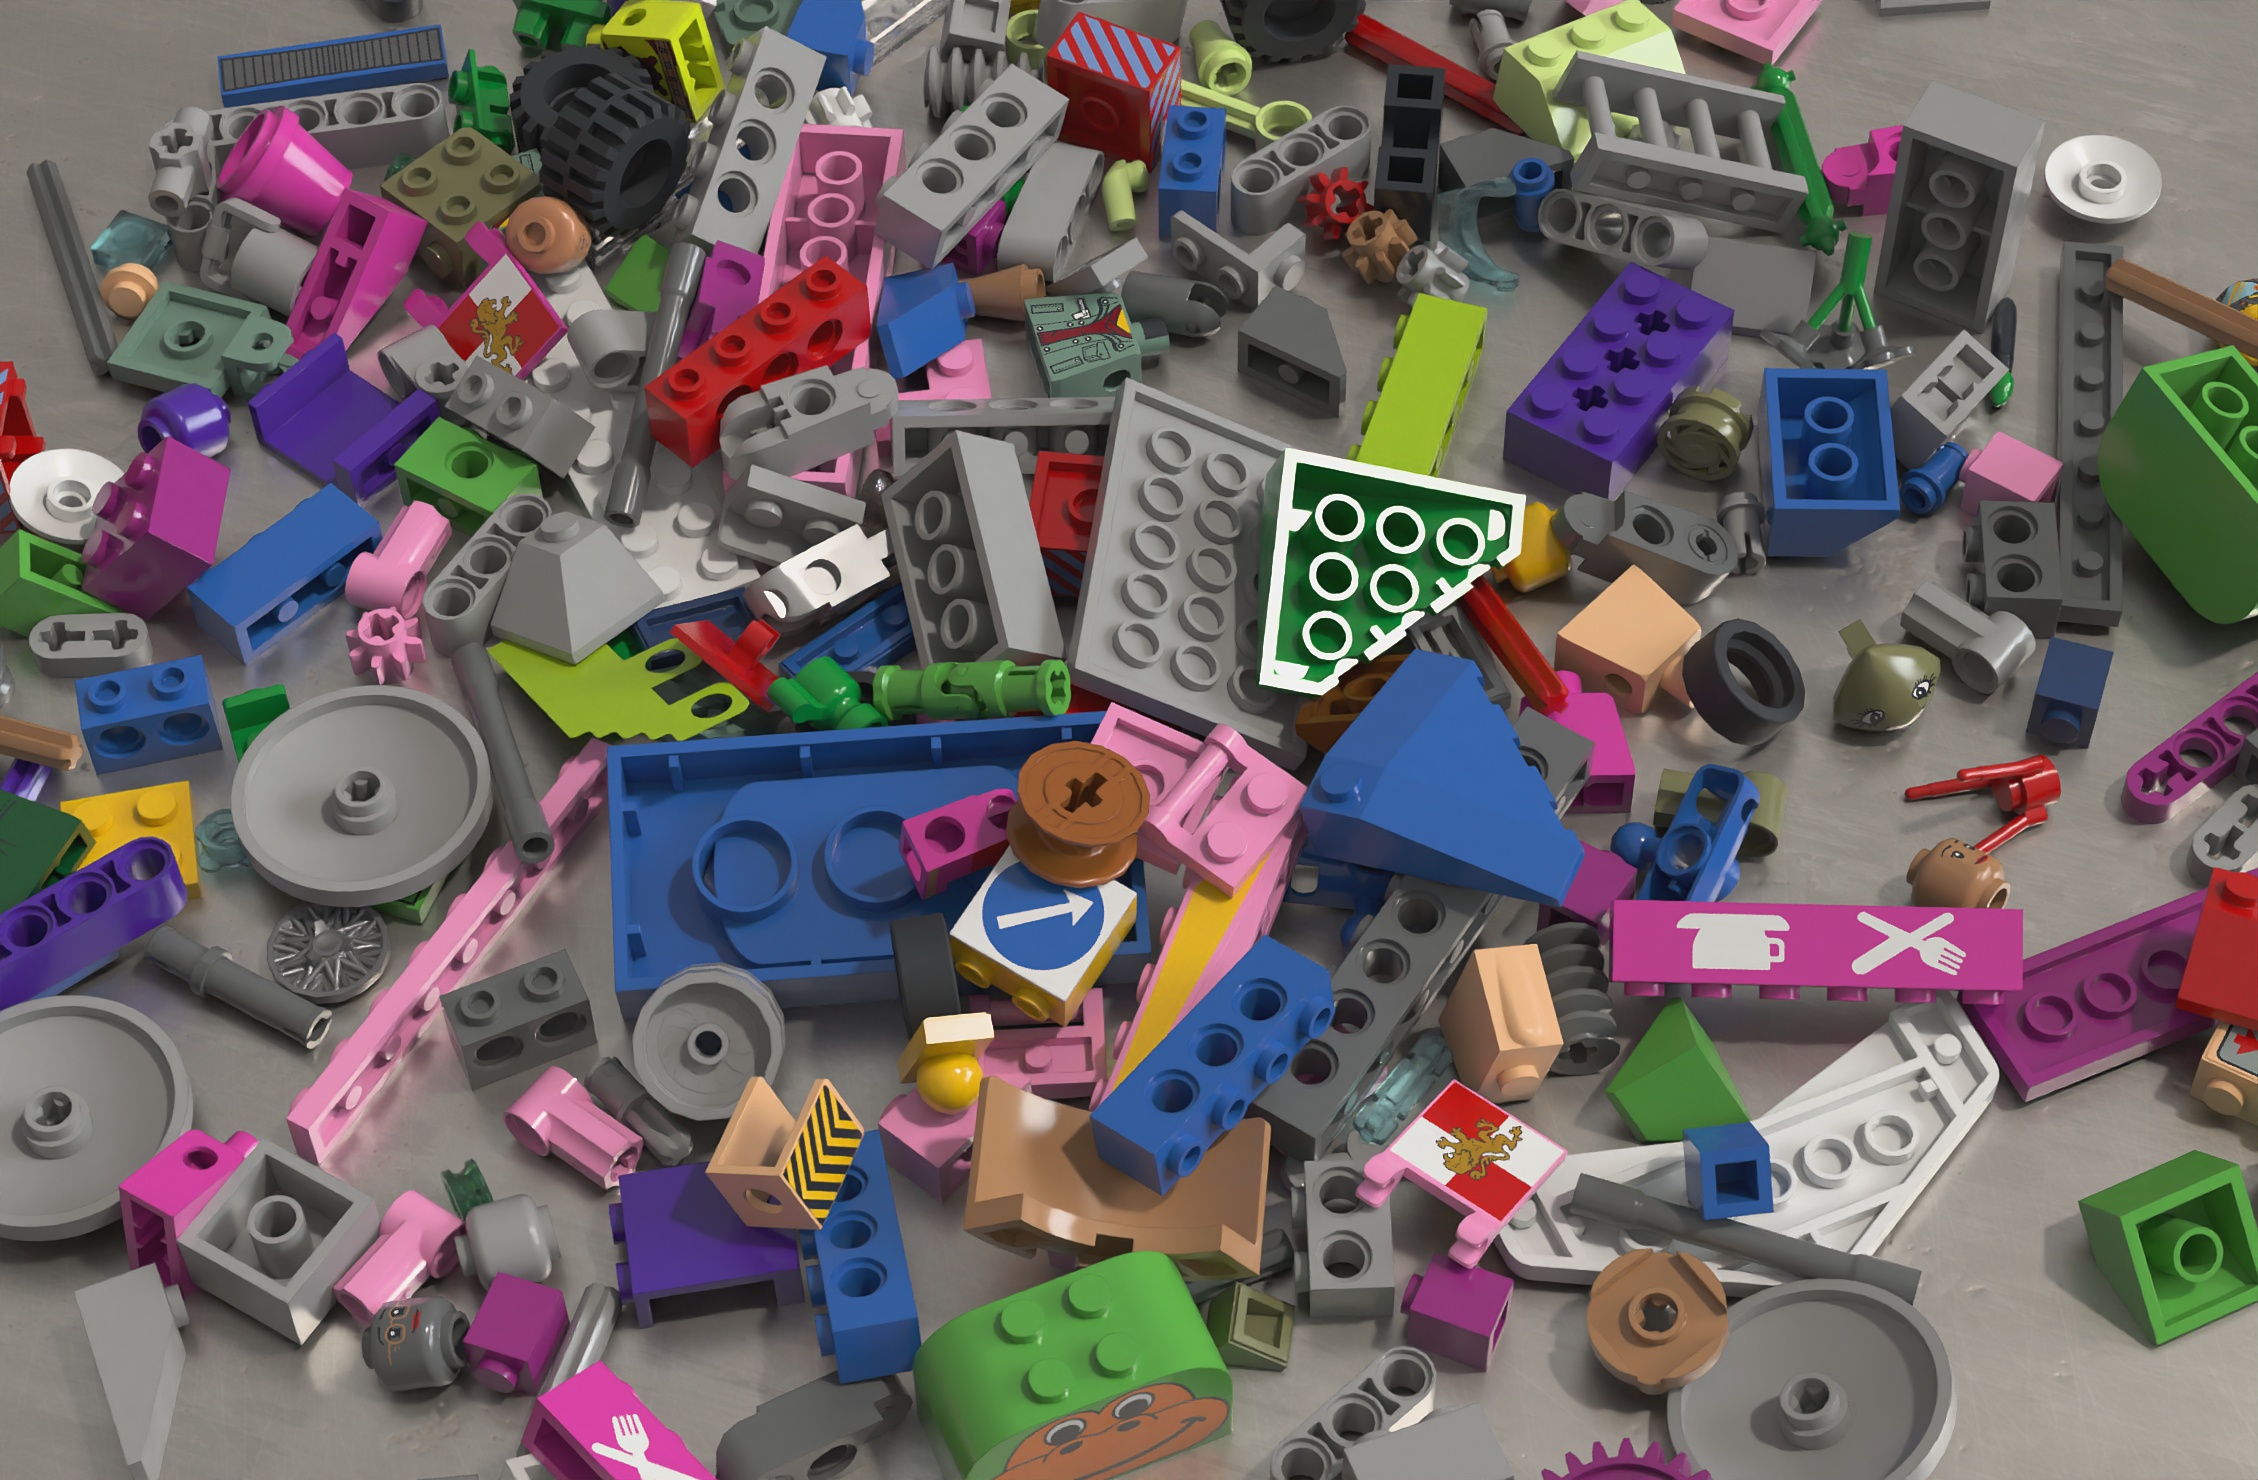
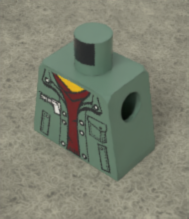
M1114 292L1024 300L1026 342L1045 398L1115 397L1117 389L1126 377L1142 383L1141 358L1170 351L1169 336L1164 319L1160 317L1131 323L1122 297Z

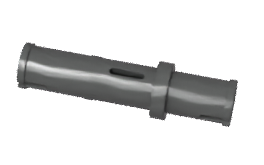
M169 925L160 927L148 942L145 950V955L148 956L146 962L153 966H159L189 982L190 989L195 994L205 999L215 996L249 1014L256 1020L262 1021L298 1040L309 1049L315 1048L327 1034L332 1021L329 1018L332 1015L331 1011L324 1007L320 1008L282 988L275 982L267 980L233 962L232 953L219 946H213L209 949L178 933L176 929Z

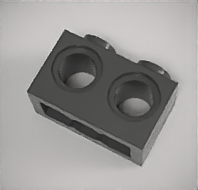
M1980 500L1975 524L1965 525L1963 530V562H1973L1974 572L1968 573L1965 601L1988 616L1997 611H2004L2017 616L2028 626L2034 638L2050 639V637H2054L2063 603L2055 503Z
M566 949L439 996L450 1041L472 1091L598 1043L589 998Z

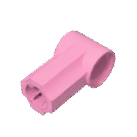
M414 500L412 505L403 506L374 553L362 552L354 560L349 570L345 587V596L348 604L371 611L396 607V611L403 617L404 621L414 618L423 603V594L427 586L426 576L452 535L450 520L443 517L436 511L434 506Z
M556 1066L549 1067L503 1113L506 1127L524 1147L543 1157L547 1156L550 1152L554 1153L605 1190L616 1185L619 1187L618 1175L634 1173L636 1164L645 1151L643 1139L596 1107L590 1095L578 1080L567 1071Z
M409 1190L403 1193L393 1202L382 1219L379 1228V1238L333 1287L336 1300L349 1311L354 1319L366 1327H371L374 1314L383 1303L392 1300L409 1299L430 1275L434 1278H441L458 1265L460 1260L454 1237L467 1234L466 1222L417 1190Z

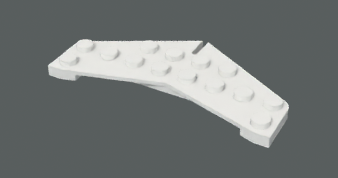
M1936 990V1003L1900 1004L1890 1012L1887 1023L1763 1116L1750 1121L1769 1144L1774 1212L1729 1217L1728 1219L1849 1254L1873 1255L1995 1095L1999 1080L1998 1066L1950 991ZM1683 1141L1567 1155L1565 1161L1493 1240L1509 1269L1516 1275L1528 1280L1593 1285L1598 1275L1612 1261L1636 1249L1653 1248V1253L1666 1252L1676 1255L1677 1250L1698 1258L1716 1275L1723 1287L1725 1296L1748 1297L1780 1284L1809 1279L1640 1229L1627 1230L1570 1213L1574 1191L1581 1173L1641 1190L1648 1196L1696 1209L1687 1197Z

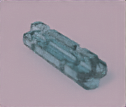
M1428 1034L1423 1035L1408 1052V1057L1411 1060L1409 1061L1404 1057L1373 1094L1372 1101L1375 1104L1373 1105L1368 1101L1353 1118V1127L1359 1132L1360 1138L1364 1142L1377 1145L1385 1144L1399 1127L1396 1119L1398 1118L1403 1122L1435 1084V1078L1432 1077L1433 1074L1439 1078L1453 1062L1454 1052L1447 1046V1041L1438 1035L1435 1037Z

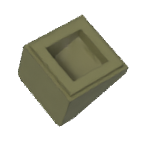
M1237 1281L1215 1296L1209 1306L1206 1327L1224 1364L1279 1371L1288 1367L1295 1306Z

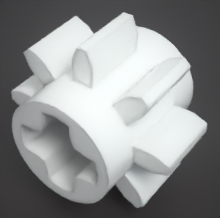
M846 87L841 89L829 88L819 92L812 98L804 122L805 124L872 127L869 119L873 113L863 94L852 99Z

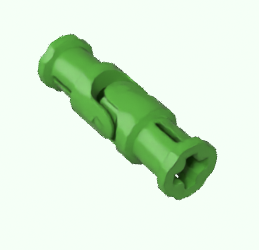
M1009 660L966 663L934 662L929 664L926 669L902 670L898 665L880 666L875 674L873 702L875 709L887 721L901 720L904 715L927 714L930 719L935 721L970 718H1012L1017 712L1042 711L1046 716H1057L1065 714L1069 707L1071 680L1068 668L1062 660H1044L1041 665L1016 666Z

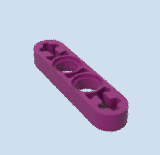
M2258 672L2132 765L2127 772L2121 794L2122 806L2129 816L2147 824L2164 823L2234 772L2244 739L2248 735H2240L2230 731L2224 725L2223 720L2234 716L2243 717L2251 721L2256 726V729H2258ZM2186 749L2201 750L2212 758L2213 765L2205 768L2190 766L2183 761L2179 753ZM2166 774L2170 777L2163 795L2157 791L2146 795L2141 791L2142 788L2149 792L2153 791L2164 783Z

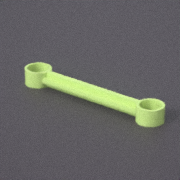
M1038 10L1022 11L1010 18L1007 24L1006 54L1008 62L1016 65L1020 54L1027 53L1031 70H1037L1043 59L1044 72H1046V55L1050 50L1040 44L1027 45L1021 43L1023 40L1034 38L1033 32ZM1181 79V106L1226 109V129L1255 139L1256 152L1281 138L1271 135L1269 132L1278 129L1295 130L1312 119L1310 112L1296 102L1276 101L1260 108Z

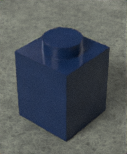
M2050 637L2025 733L2045 737L2056 743H2069L2089 748L2114 652Z

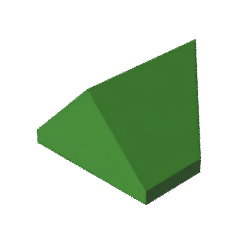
M1681 997L1670 998L1604 1092L1638 1141H1683V1129L1753 1121L1714 1044Z

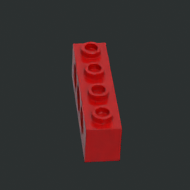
M826 255L644 386L651 436L691 468H694L720 448L721 419L730 403L740 396L761 390V385L828 365L830 367L872 336L868 287Z

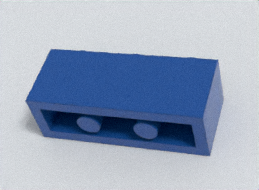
M332 483L328 484L311 498L301 501L293 511L264 532L254 535L246 545L217 566L206 570L195 582L187 587L198 627L244 666L248 665L345 593L347 576L354 560L362 552L373 554L382 540L379 521Z

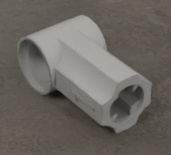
M1926 580L1913 593L1910 602L1902 612L1900 626L1951 658L1955 672L1961 680L1970 688L1980 693L1989 694L1995 692L2036 649L2035 639L2031 630L2017 616L2004 611H1997L1988 616L1935 581L1930 583Z

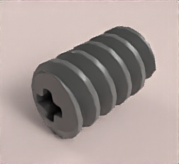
M1567 922L1549 926L1533 934L1523 944H1537L1564 1043L1549 1070L1564 1075H1586L1605 1068L1617 1058L1621 1046L1612 1040L1617 1033V1023L1610 1016L1612 1014L1613 1002L1606 993L1609 981L1602 971L1605 960L1603 954L1598 949L1601 940L1600 934L1595 927L1585 923Z

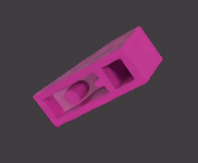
M345 188L286 324L292 332L294 342L290 344L285 353L300 360L307 351L317 347L333 333L343 338L345 350H347L406 275L428 221L384 198Z

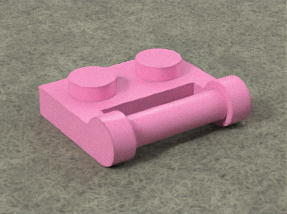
M1217 724L1204 740L1207 748L1158 806H1149L1148 817L1139 829L1153 843L1233 898L1300 816L1301 810L1299 805L1308 787L1249 747L1244 738L1233 728L1225 724ZM1227 765L1241 776L1191 835L1181 828L1178 822Z
M1102 988L1090 989L1069 1021L1084 1022V1026L993 1030L994 1039L978 1059L983 1075L1021 1072L1031 1080V1093L1044 1099L1092 1097L1100 1079L1107 1080ZM989 994L969 995V1013L986 1012V1014H991L992 1026L1057 1023L1049 1017L1045 1022L1029 1017L1015 1006L1012 999L990 1000Z

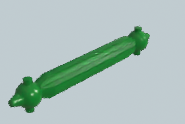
M1765 63L1763 71L1757 78L1756 85L1750 88L1783 95L1786 104L1770 130L1784 172L1804 176L1806 179L1809 194L1797 212L1800 221L1807 228L1806 234L1800 236L1799 239L1803 248L1810 245L1816 250L1823 251L1827 256H1831L1834 254L1835 246L1840 240L1841 232L1847 230L1844 219L1836 221L1832 218L1834 212L1833 205L1796 95L1789 90L1791 82L1797 80L1793 69L1786 72L1779 67H1774L1771 63Z

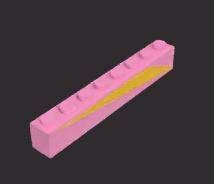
M1234 774L1228 791L1240 776ZM1215 796L1208 815L1223 798L1222 796ZM1302 813L1233 898L1186 866L1183 876V888L1187 889L1180 908L1171 906L1164 918L1159 940L1160 945H1164L1157 964L1148 963L1142 972L1136 993V1001L1141 1002L1133 1022L1125 1020L1119 1028L1112 1054L1113 1059L1117 1060L1109 1081L1105 1079L1098 1081L1090 1101V1112H1093L1264 934L1269 935L1309 834ZM1047 1251L1051 1266L1075 1272V1257Z

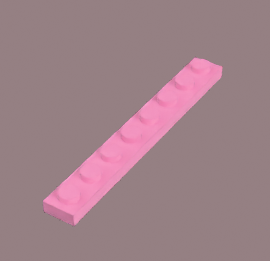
M592 737L578 756H572L564 763L559 772L557 782L545 797L538 801L542 806L554 840L555 847L553 853L542 862L530 864L521 861L517 857L511 839L504 847L494 850L488 858L480 878L467 894H460L452 902L445 921L430 940L421 942L414 949L406 970L390 989H384L377 995L370 1007L368 1017L353 1036L343 1039L336 1046L330 1057L328 1067L312 1087L304 1088L295 1097L286 1120L298 1155L317 1165L322 1163L441 1013L442 1006L439 996L457 990L464 984L609 801L607 746L611 745Z

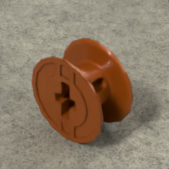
M1079 741L1050 744L1029 757L1019 771L1017 786L1019 799L1009 811L1006 836L1013 854L1030 872L1058 885L1075 888L1100 886L1125 874L1137 854V831L1149 814L1150 792L1142 774L1124 756L1102 745Z

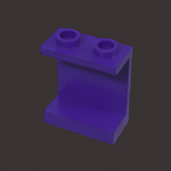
M336 333L331 334L314 349L307 351L296 364L275 381L265 385L248 402L258 443L321 486L326 487L332 483L361 508L397 480L394 464L431 424L440 417L436 399L421 389H417L402 403H399L351 371L343 338Z
M710 1161L618 1175L621 1202L609 1204V1215L614 1245L627 1244L628 1262L616 1263L621 1304L635 1303L640 1329L654 1327L650 1300L653 1298L774 1279L778 1307L805 1303L795 1229L746 1226L705 1172ZM770 1194L766 1203L782 1205L777 1198Z

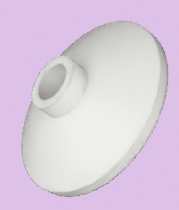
M2086 135L2064 142L2051 153L2046 162L2044 182L2051 198L2068 213L2097 223H2122L2136 219L2151 210L2161 193L2162 175L2155 160L2136 144L2113 136Z
M77 449L48 450L28 458L16 469L10 481L9 502L19 521L37 535L64 544H86L94 532L97 516L92 513V506L99 490L108 481L115 483L124 473L109 460L88 451Z

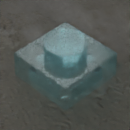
M121 209L90 247L96 265L112 270L122 264L136 263L152 271L173 243L168 225Z

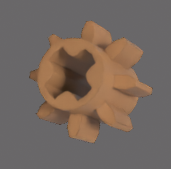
M1388 209L1384 214L1379 211H1369L1357 217L1349 226L1344 236L1352 247L1346 249L1341 255L1353 273H1360L1367 284H1371L1375 279L1381 282H1390L1397 279L1396 272L1400 261L1410 250L1408 246L1413 244L1418 238L1405 219L1399 220L1392 209Z

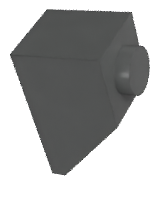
M1495 128L1487 129L1440 143L1437 185L1465 231L1515 216V195L1512 194L1508 187V176L1516 163L1522 159L1538 158L1551 168L1554 173L1555 183L1552 191L1555 189L1572 190L1570 172L1574 167V157L1570 150Z
M1275 285L1238 329L1237 370L1339 418L1345 411L1347 370L1327 309L1315 304L1307 297L1298 296Z

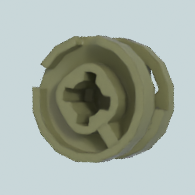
M1699 385L1685 388L1676 396L1670 409L1669 418L1660 427L1657 437L1659 450L1667 462L1681 473L1696 479L1710 481L1726 478L1735 471L1741 455L1740 452L1746 448L1754 429L1752 415L1744 416L1740 411L1742 402L1728 392L1714 387L1711 393L1700 392ZM1668 431H1670L1671 438L1667 437ZM1720 463H1726L1724 467L1718 468Z

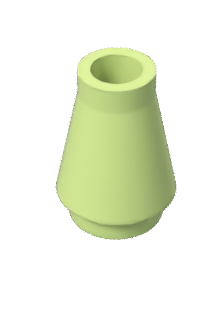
M1205 20L1196 24L1190 31L1189 41L1194 50L1201 85L1227 96L1239 93L1247 86L1251 78L1252 59L1250 54L1223 32L1216 22Z

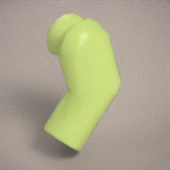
M1124 159L1116 161L1102 181V194L1108 226L1112 231H1125L1137 225L1132 192L1145 191L1149 183L1146 164L1140 160L1126 163Z

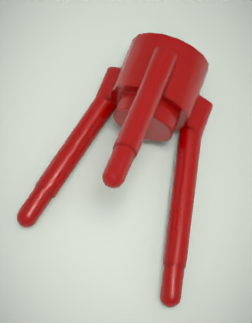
M2036 755L2011 763L1961 769L1957 772L1956 779L1910 787L1904 793L1906 799L1916 800L1992 787L1994 797L2000 808L2004 811L2013 810L2019 816L1973 846L1989 854L2027 827L2046 822L2048 815L2045 807L2059 801L2061 784L2059 775L2051 760L2045 755Z

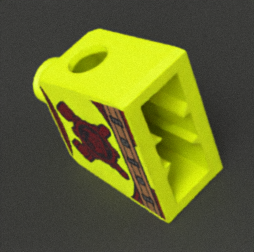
M628 0L606 25L595 24L587 34L586 47L587 44H600L601 49L604 50L614 47L623 50V57L632 55L639 60L641 69H647L651 77L654 93L682 109L686 114L685 119L697 123L717 95L725 88L703 12L698 3Z

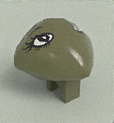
M1861 619L1838 631L1847 646L1846 649L1852 661L1847 666L1833 697V720L1843 726L1871 733H1893L1910 727L1924 714L1932 699L1940 674V659L1919 646L1898 643L1876 644Z

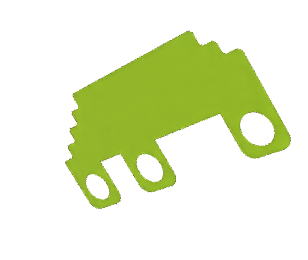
M677 638L664 641L624 661L605 643L576 665L503 639L501 643L487 650L494 660L569 738H576L586 732H591L596 738H602L615 732L623 739H629L644 733L650 740H656L668 734L672 735L677 741H684L744 712L749 706L748 699L732 684L727 682L713 684L668 705L652 688L695 668L702 661L697 654ZM679 650L685 654L684 662L679 667L668 672L653 673L645 667L647 660L661 651ZM713 694H724L732 699L730 708L718 716L699 718L691 713L692 706L703 697Z

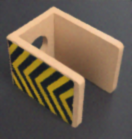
M750 1077L705 1173L746 1226L821 1230L864 1136V1128L828 1079L815 1080L797 1121H795L763 1077ZM771 1194L775 1198H777L782 1205H772L766 1202Z

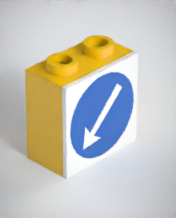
M1009 845L949 933L952 959L956 963L955 968L964 978L979 987L988 988L990 984H993L1013 996L1012 1002L1029 1017L1041 1022H1045L1049 1017L1066 1027L1136 922L1137 893L1115 880L1105 885L1086 888L1053 884L1030 872L1013 854Z

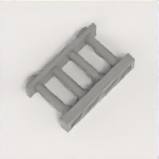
M1576 50L1553 90L1554 100L1585 106L1592 137L1570 172L1573 190L1778 233L1785 231L1809 194L1804 176L1772 170L1764 137L1786 104L1783 95ZM1611 112L1637 117L1643 142L1616 137ZM1662 121L1668 122L1669 125L1690 129L1695 153L1669 148ZM1715 134L1741 140L1747 164L1721 159Z

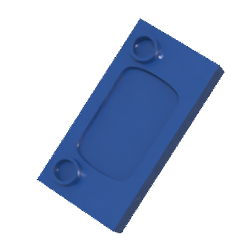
M1107 711L607 746L615 994L623 1020L638 1019L646 1001L668 976L692 964L723 962L751 972L771 989L780 1008L901 1000L890 936V922L942 913L950 943L949 933L995 867L987 866L948 882L946 891L922 900L898 850L902 821L969 796L975 795L976 797L997 789L1007 788L1012 790L1018 800L1019 771L1029 757L1050 744L1071 741L1091 744ZM1136 857L1125 874L1114 879L1137 893L1136 922L1094 985L1139 982L1145 966L1151 963V941L1144 861ZM953 962L958 995L1005 992L993 984H990L988 988H982L973 984L956 970V963Z

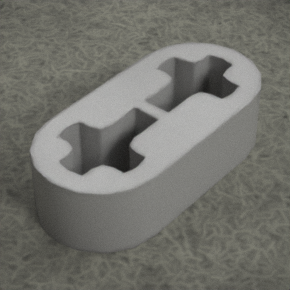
M129 613L50 616L40 621L32 629L29 636V646L36 666L49 677H94L143 667L151 661L153 655V645L146 624L138 616ZM121 640H126L124 648L117 649L121 645ZM59 642H64L61 650L55 651L59 646Z
M2258 784L2243 786L2235 791L2196 831L2187 855V868L2190 875L2199 883L2208 887L2214 867L2231 872L2245 873L2252 870L2258 863V819L2249 828L2243 825L2245 816L2253 817L2258 813ZM2227 844L2233 847L2230 858L2222 856L2216 861L2208 856V854L2213 856L2218 854Z

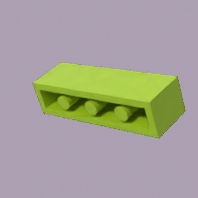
M1418 293L1410 316L1401 314L1399 317L1393 341V348L1397 352L1394 358L1385 357L1382 362L1377 383V391L1381 392L1378 402L1368 401L1361 424V435L1365 436L1362 445L1352 444L1347 460L1435 478L1439 477L1485 349L1488 308Z

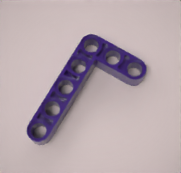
M153 836L132 840L0 914V1011L30 1000L172 919L181 912L187 902L188 891L171 846L163 839Z

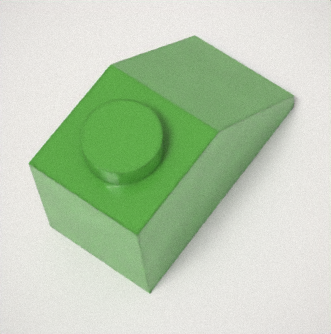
M20 529L0 547L1 627L29 637L32 629L40 621L50 616L127 612L81 590L87 565L82 561V554Z

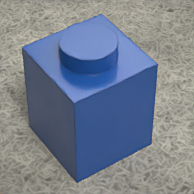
M1751 1122L1682 1130L1687 1197L1704 1220L1774 1212L1769 1144Z

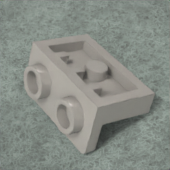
M751 464L726 492L716 545L722 550L777 567L856 524L860 527L863 523L866 502Z

